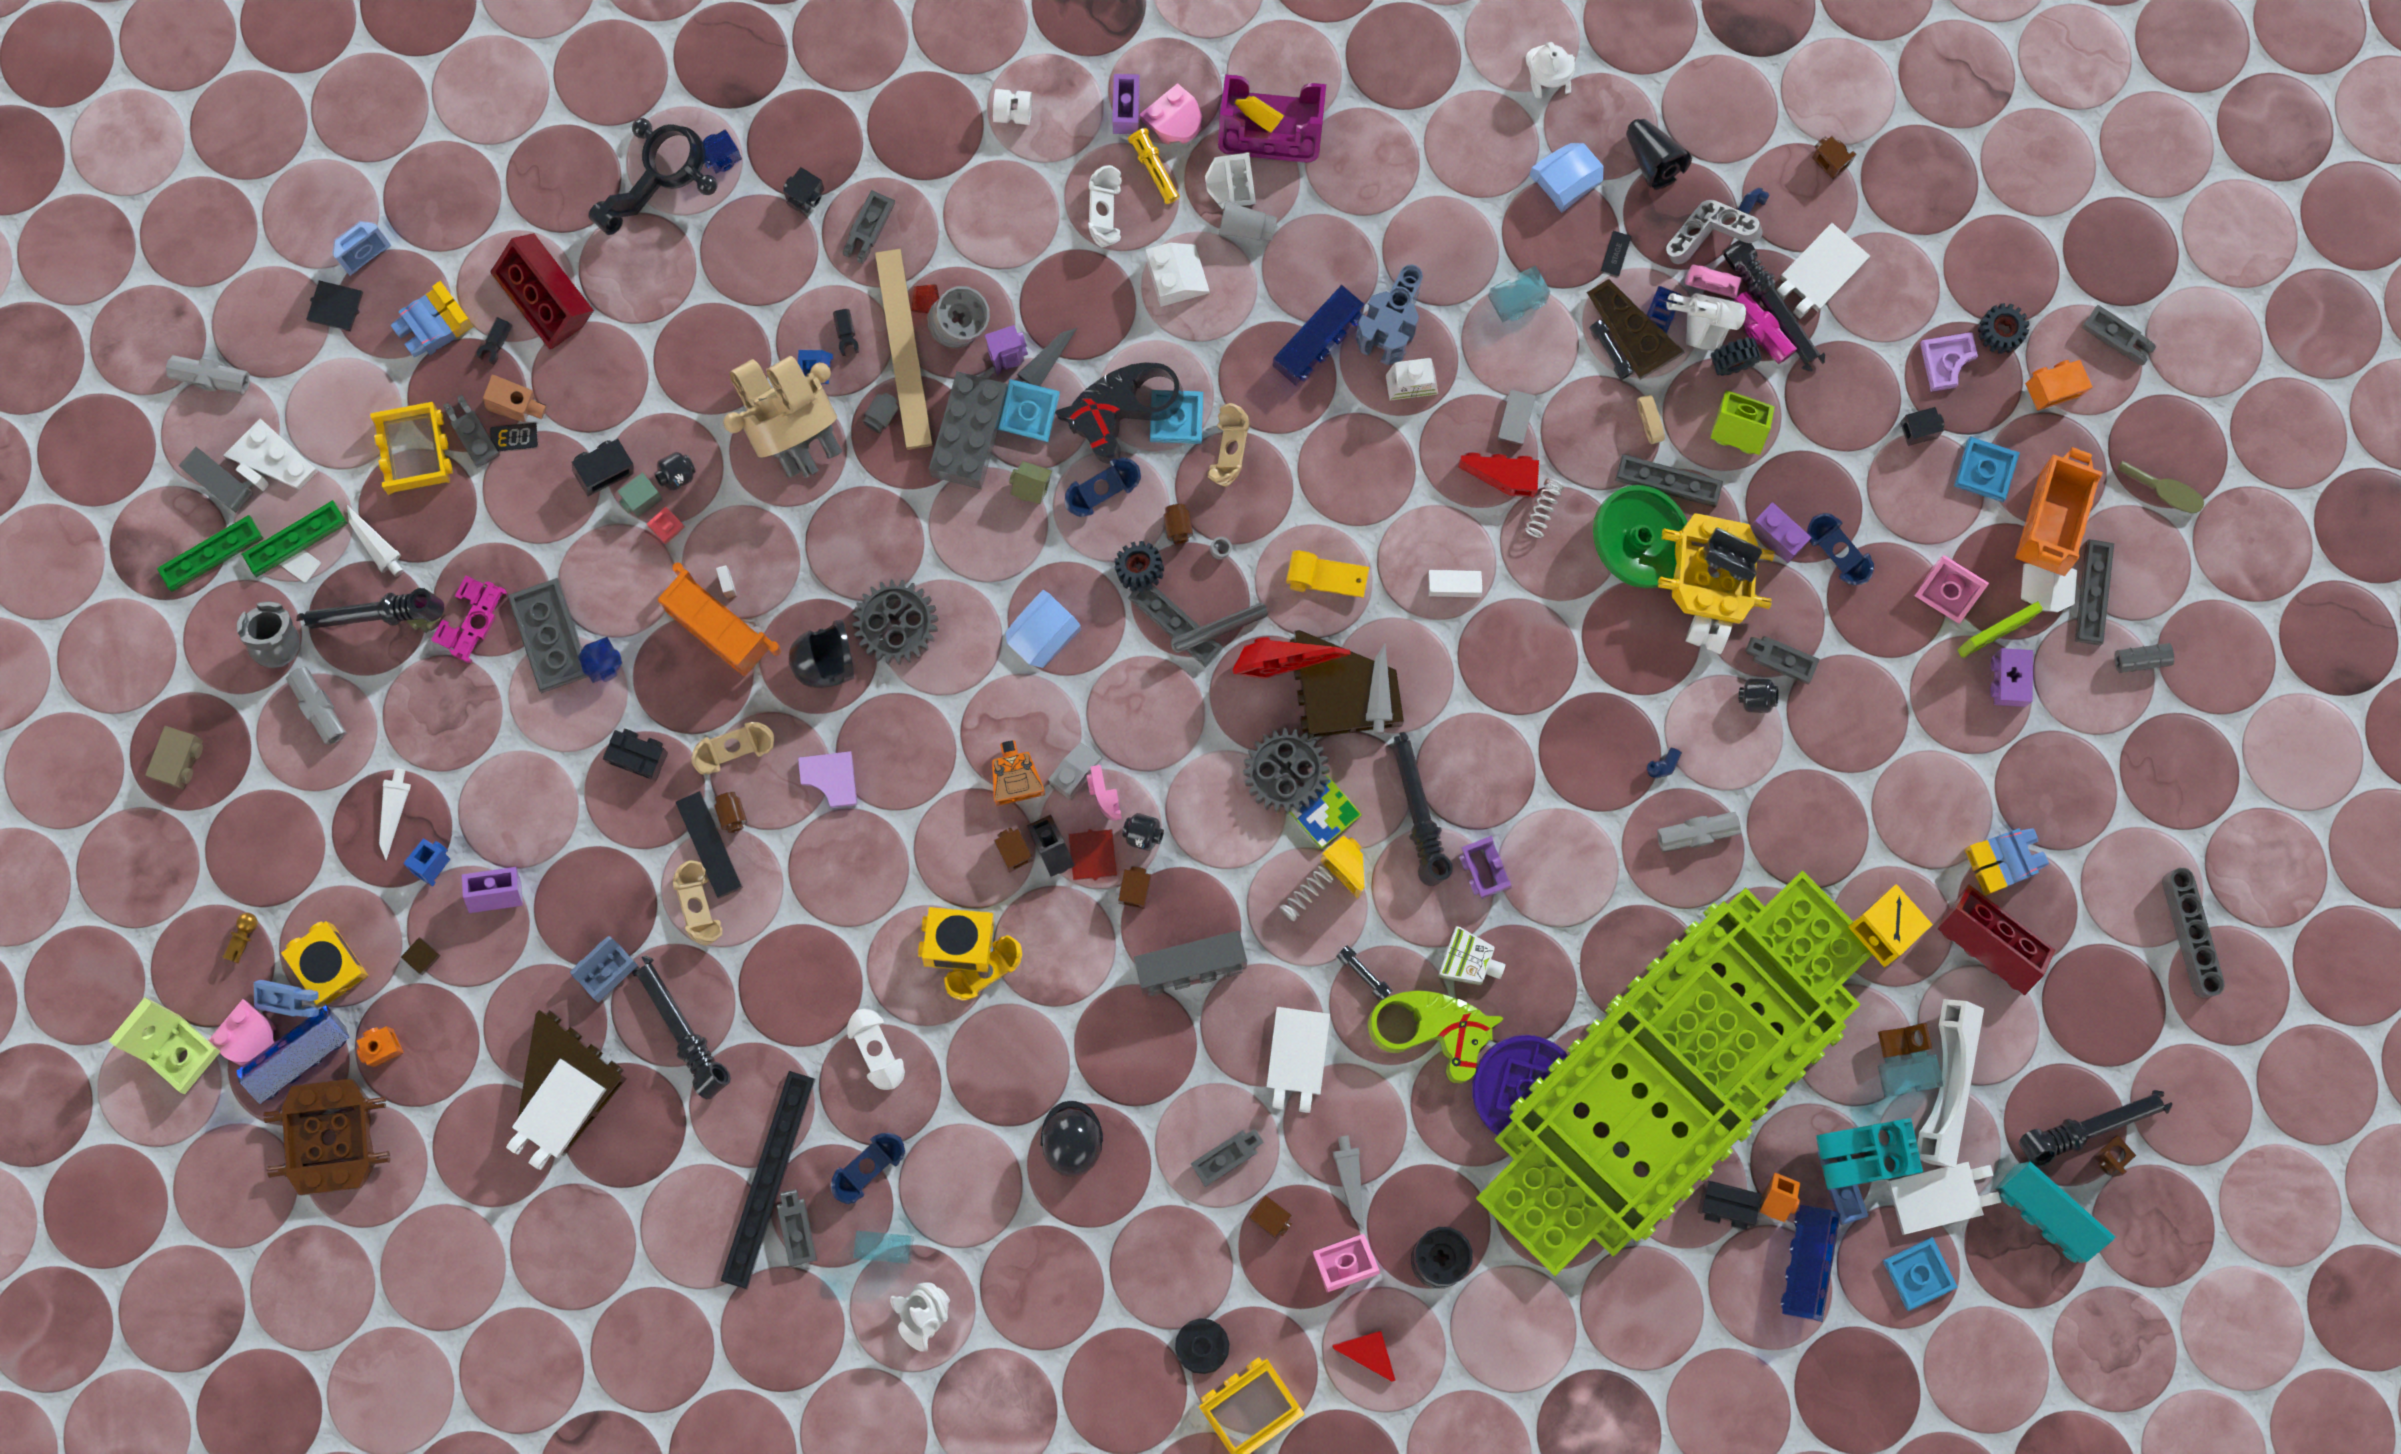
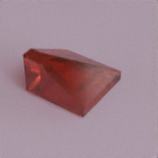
M936 284L914 286L912 312L929 314L931 306L939 299Z

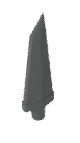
M1077 328L1060 333L1029 364L1021 369L1017 374L1022 379L1021 382L1041 387V384Z

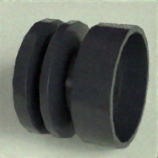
M1437 1227L1427 1231L1415 1243L1411 1252V1267L1414 1275L1422 1284L1433 1289H1445L1455 1285L1469 1272L1473 1262V1251L1468 1239L1460 1231L1451 1227ZM1438 1252H1440L1441 1257H1446V1261L1442 1263V1266H1440L1439 1262H1434L1433 1260L1438 1255Z

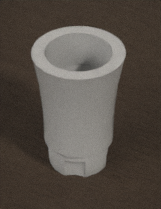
M1226 200L1219 235L1272 241L1277 217L1265 215L1264 212L1242 207Z

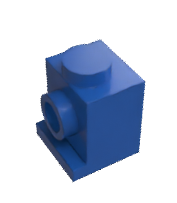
M798 350V364L805 377L816 363H824L830 368L833 354L823 350ZM829 379L825 383H821V385L829 384Z
M423 838L403 864L414 876L433 887L436 883L434 881L451 859L446 854L447 848L437 841L432 844Z

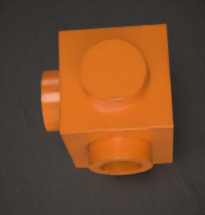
M387 1026L381 1029L376 1027L363 1033V1038L356 1040L359 1046L356 1049L359 1059L363 1064L366 1063L372 1067H376L404 1053L394 1029Z
M1774 1172L1762 1194L1759 1212L1785 1223L1789 1214H1795L1800 1202V1199H1798L1800 1182Z

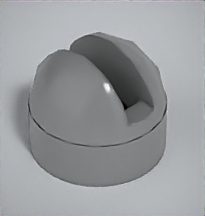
M1225 537L1215 538L1210 545V554L1218 560L1226 558L1232 550L1230 541ZM1216 544H1218V548H1219L1221 554H1219V552H1218V550H1217V548H1216V546H1215Z

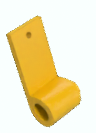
M1294 550L1291 554L1286 583L1290 585V589L1299 592L1310 589L1364 598L1370 567L1318 559L1313 553Z

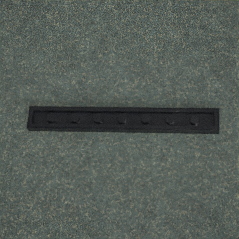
M792 1071L788 1072L720 1280L721 1282L744 1289L749 1287L816 1080L815 1078Z

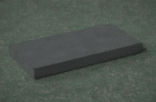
M558 578L507 595L541 694L591 676Z

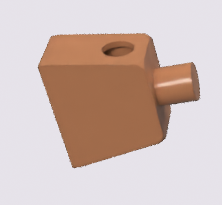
M493 374L483 396L487 411L521 422H526L528 415L542 419L547 407L546 404L534 400L532 390Z

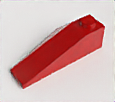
M1261 637L1255 639L1253 644L1244 646L1233 667V674L1266 679L1351 654L1350 649L1273 641L1269 637Z

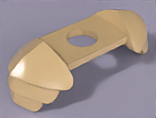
M1232 403L1223 405L1219 409L1217 427L1224 430L1218 464L1210 465V471H1208L1207 476L1216 484L1224 487L1232 484L1240 474L1247 431L1249 430L1248 415L1240 406ZM1233 441H1237V451L1229 455L1227 453L1228 445Z
M759 722L745 723V727L712 739L704 738L695 746L692 752L691 760L693 767L700 774L709 775L712 772L720 771L719 764L755 751L756 755L760 757L773 749L774 734L768 726ZM734 738L740 742V747L737 751L729 752L725 749L724 744L728 739Z
M689 860L680 865L673 876V888L677 892L686 923V932L692 940L700 945L707 946L715 942L722 935L723 929L720 926V920H712L702 887L703 884L708 882V878L705 875L706 870L702 867L703 864L701 862ZM689 899H697L700 902V912L693 913L689 910L687 905Z

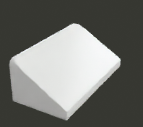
M1429 570V596L1481 597V571Z

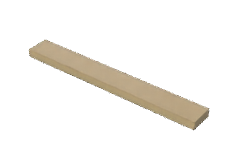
M901 249L876 252V262L906 448L911 450L933 446Z

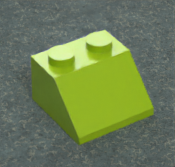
M1725 390L1710 439L1724 446L1731 445L1740 448L1742 452L1747 454L1754 453L1760 455L1771 429L1775 406Z

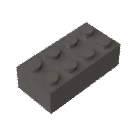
M956 371L929 466L931 477L982 490L998 433L997 429L1007 391L1006 383Z
M1240 931L1134 956L1142 994L1148 993L1149 997L1163 994L1165 988L1173 986L1175 990L1190 987V982L1200 980L1201 984L1217 980V975L1225 973L1227 977L1240 975L1243 973V969L1247 968V958Z

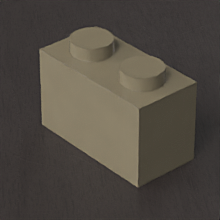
M164 726L145 776L184 790L185 785L192 779L194 762L202 753L203 740L193 734Z

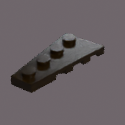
M1610 279L1587 292V295L1640 380L1685 353Z

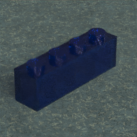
M1341 284L1273 358V367L1295 386L1301 380L1305 382L1314 370L1312 368L1317 362L1323 363L1331 353L1329 349L1335 343L1339 345L1348 334L1346 331L1350 326L1353 325L1355 327L1358 325L1361 316L1364 315L1365 304Z
M327 1005L319 1009L318 1016L308 1017L238 1069L236 1072L239 1083L259 1104L274 1098L285 1085L294 1083L308 1068L317 1066L331 1051L340 1049L347 1039L350 1038L346 1026Z
M1800 1205L1794 1220L1796 1227L1795 1238L1792 1239L1790 1244L1791 1263L1785 1273L1787 1281L1786 1292L1781 1297L1782 1314L1823 1323L1841 1213L1830 1209Z

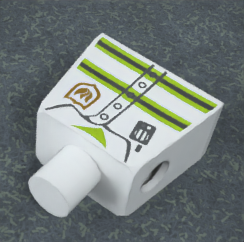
M1431 358L1396 362L1386 374L1389 401L1438 394L1435 369Z
M1456 926L1438 977L1481 985L1486 974L1501 979L1506 964L1491 959L1495 949L1494 946Z

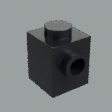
M800 167L793 177L790 176L783 186V192L787 200L786 203L796 211L801 209L808 213L821 200V194L824 191L822 180Z

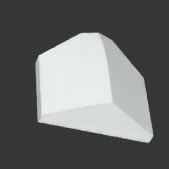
M1249 152L1214 157L1205 175L1207 192L1218 205L1224 209L1226 200L1239 206L1256 204Z
M2024 564L2021 599L2030 604L2039 601L2043 608L2042 611L2059 612L2075 604L2077 570L2071 568L2064 577L2032 564Z

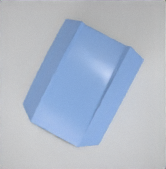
M1570 143L1534 165L1529 175L1541 186L1562 213L1603 181V165L1584 143Z
M359 221L334 239L332 254L349 276H351L367 262L389 248L391 244L375 223Z
M1042 590L1005 632L1007 644L1029 665L1044 668L1081 631V625L1051 594Z

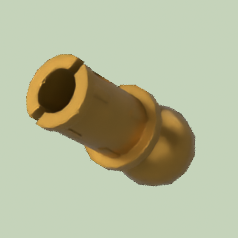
M248 912L241 914L237 918L236 926L238 931L237 933H230L232 938L222 956L238 964L247 942L252 940L247 938L248 933L253 932L258 926L256 916Z

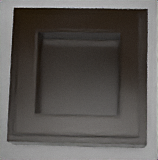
M419 937L401 958L417 973L423 975L441 955Z

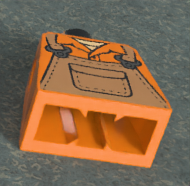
M1015 740L1001 743L1000 747L1003 757L992 760L993 790L996 807L1045 796L1044 787L1029 752L1018 754Z

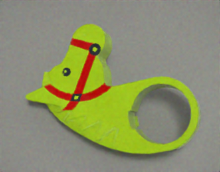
M1409 991L1398 993L1382 1000L1369 1016L1368 1032L1375 1045L1391 1053L1403 1052L1431 1040H1438L1443 1054L1449 1060L1446 1066L1448 1079L1453 1083L1461 1084L1474 1076L1479 1051L1487 1042L1493 1040L1492 1028L1499 1024L1503 1017L1485 1016L1474 1006L1444 994L1429 991ZM1400 1005L1414 1013L1412 1015L1415 1022L1418 1023L1416 1024L1414 1036L1409 1042L1394 1044L1381 1036L1377 1028V1016L1383 1007Z

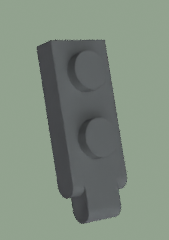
M1765 636L1761 640L1751 637L1745 650L1747 654L1754 656L1753 661L1807 685L1810 684L1820 660Z
M1256 1129L1247 1134L1242 1130L1192 1162L1191 1166L1206 1187L1256 1155L1258 1152L1255 1148L1264 1142Z
M797 1189L781 1192L782 1204H778L777 1209L789 1267L818 1261L805 1199H799Z

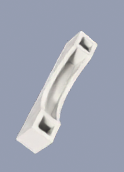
M1943 999L1939 1021L1943 1048L1941 1085L1933 1111L1926 1124L1919 1131L1917 1142L1920 1160L1932 1165L1956 1168L1984 1012V1008L1968 1001Z

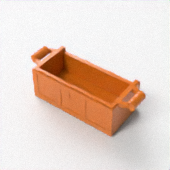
M2071 447L2070 451L2063 458L2053 454L2039 473L2015 559L2064 577L2077 562L2097 485L2103 472L2093 469L2092 454ZM2069 457L2087 463L2088 465L2086 466L2084 464L2070 460Z
M681 563L673 564L672 569L677 577L658 598L659 604L668 615L742 676H746L768 650L774 656L781 654V648L777 642L771 641L763 632L758 634L698 585Z

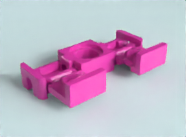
M465 575L455 594L456 599L462 600L464 597L470 600L472 605L461 628L457 627L454 629L448 626L449 622L442 619L431 641L448 648L452 656L471 663L472 659L469 657L479 638L485 639L496 618L493 612L501 596H507L506 590L495 586L491 582L487 581L483 584ZM477 615H481L486 619V624L481 629H474L471 626V620Z

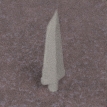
M1385 644L1375 658L1366 713V721H1374V734H1384V721H1392L1393 716L1391 712Z
M1349 1136L1338 1137L1340 1151L1332 1152L1333 1158L1338 1168L1351 1216L1364 1230L1359 1148L1351 1149Z

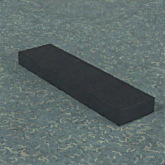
M698 791L676 801V805L717 898H722L743 888L702 793Z

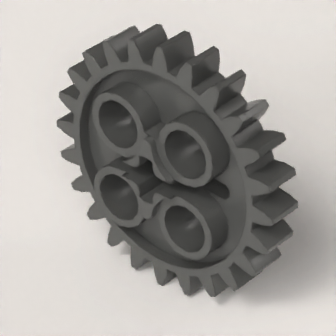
M891 579L889 587L880 582V590L877 591L871 586V596L862 594L866 602L856 603L861 612L853 613L854 618L859 621L852 623L854 629L860 630L854 635L856 639L864 638L859 643L860 647L865 648L869 646L866 651L867 655L870 656L876 652L875 658L878 662L885 656L888 665L891 663L892 658H895L898 665H900L902 657H905L910 663L911 654L914 653L920 658V648L929 650L925 642L935 641L930 632H938L937 626L932 624L939 621L938 616L931 615L936 611L935 605L927 606L932 601L931 597L922 598L925 593L924 589L921 588L915 592L916 586L914 583H911L906 588L904 580H901L899 586H896L893 579ZM898 599L901 601V604L897 609H890L887 607L889 601ZM907 605H912L910 609L904 612ZM918 615L921 617L919 624L911 626L907 623L909 617ZM878 618L884 621L879 629L870 627L874 619ZM891 619H899L901 624L899 626L897 624L892 625L890 621ZM887 632L886 637L880 640V636ZM895 635H901L904 637V640L900 645L896 646L890 644L891 638Z
M1284 728L1281 736L1278 735L1276 730H1273V738L1271 739L1264 734L1263 744L1258 741L1254 742L1257 751L1248 750L1252 759L1244 760L1245 765L1250 767L1243 770L1244 776L1250 777L1245 780V785L1253 786L1249 790L1250 796L1258 794L1255 799L1256 803L1259 804L1265 800V809L1268 810L1274 805L1275 813L1277 814L1281 807L1285 808L1286 814L1290 813L1291 807H1294L1297 813H1299L1301 804H1304L1309 809V799L1318 802L1316 792L1324 793L1325 789L1321 783L1326 784L1329 782L1328 777L1323 775L1330 772L1328 766H1323L1328 762L1327 756H1321L1324 752L1323 747L1315 749L1317 740L1313 739L1307 742L1308 733L1303 734L1300 738L1298 737L1297 729L1293 731L1292 735H1288L1287 729ZM1287 748L1293 751L1292 755L1288 758L1279 756L1283 749ZM1269 756L1275 757L1284 769H1291L1292 776L1303 783L1304 786L1300 787L1288 773L1285 772L1282 775L1281 767L1270 760ZM1302 766L1312 768L1311 773L1308 775H1301L1298 771ZM1271 767L1275 770L1273 775L1269 777L1261 775V771L1264 768ZM1288 784L1294 787L1290 794L1280 792L1281 787Z

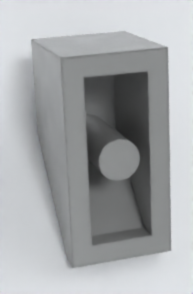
M1080 742L1063 759L1048 779L1050 786L1072 800L1087 780L1086 775L1091 774L1090 767L1098 765L1102 757Z

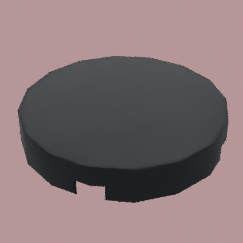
M1199 1318L1189 1321L1181 1328L1176 1337L1175 1351L1178 1360L1184 1368L1193 1373L1207 1374L1216 1371L1224 1364L1229 1355L1230 1343L1227 1333L1220 1324L1211 1319Z

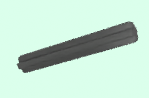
M1259 603L1172 638L1170 642L1171 647L1175 653H1179L1265 618L1268 614L1267 608L1264 603Z

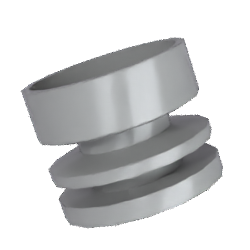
M956 286L947 290L931 306L927 316L928 328L932 337L939 344L948 348L965 347L986 329L990 319L989 306L985 298L977 290L968 286ZM958 317L960 321L953 323L951 319Z

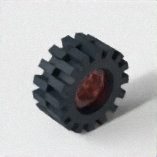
M2001 303L1998 307L1997 305L1993 306L1979 323L1981 324L1978 327V332H1981L1979 339H1984L1983 345L1987 347L1989 344L1991 346L1990 351L1992 352L1998 349V354H2003L2004 351L2010 353L2013 349L2016 350L2029 333L2027 328L2030 324L2029 321H2025L2027 315L2025 313L2021 315L2019 312L2022 309L2019 307L2014 310V304H2009L2007 307H2005V303ZM2002 322L2005 326H2009L2010 333L2005 334L2003 330H1999L1998 323Z
M1744 338L1743 340L1738 339L1736 342H1729L1728 345H1722L1720 348L1715 349L1710 355L1718 376L1731 375L1734 372L1738 373L1741 370L1748 369V367L1755 366V364L1762 360L1754 338Z
M1139 541V546H1136L1135 542H1131V548L1125 545L1123 547L1124 553L1121 551L1117 553L1118 558H1115L1114 561L1117 576L1123 587L1126 589L1129 587L1132 592H1135L1136 588H1138L1139 592H1144L1143 587H1147L1149 591L1152 589L1151 584L1154 583L1157 586L1159 584L1158 578L1162 579L1164 576V565L1161 555L1156 547L1153 548L1151 543L1145 546L1144 541ZM1138 562L1142 565H1145V567L1141 570H1138L1136 567L1133 566H1135V564H1138Z

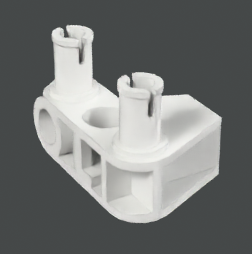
M1671 293L1668 297V300L1677 302V304L1667 302L1668 310L1687 313L1686 345L1714 351L1722 346L1729 329L1738 330L1745 320L1746 308L1742 303L1698 293L1691 297Z

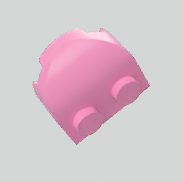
M1178 83L1139 114L1142 122L1158 135L1161 142L1170 145V142L1180 141L1182 144L1187 143L1201 131L1203 116L1196 99Z
M1691 265L1684 284L1736 299L1741 278L1704 266Z
M1101 765L1091 766V774L1086 775L1090 795H1096L1097 805L1106 818L1113 821L1122 820L1117 789L1106 790Z
M242 999L208 1041L221 1051L220 1054L242 1067L252 1063L260 1064L271 1054L275 1047L273 1030H276V1027L270 1019L262 1015L248 1001Z

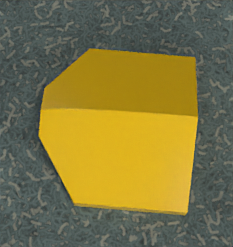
M1248 96L1246 99H1236L1235 101L1236 106L1246 116L1270 133L1284 117V115L1254 96Z

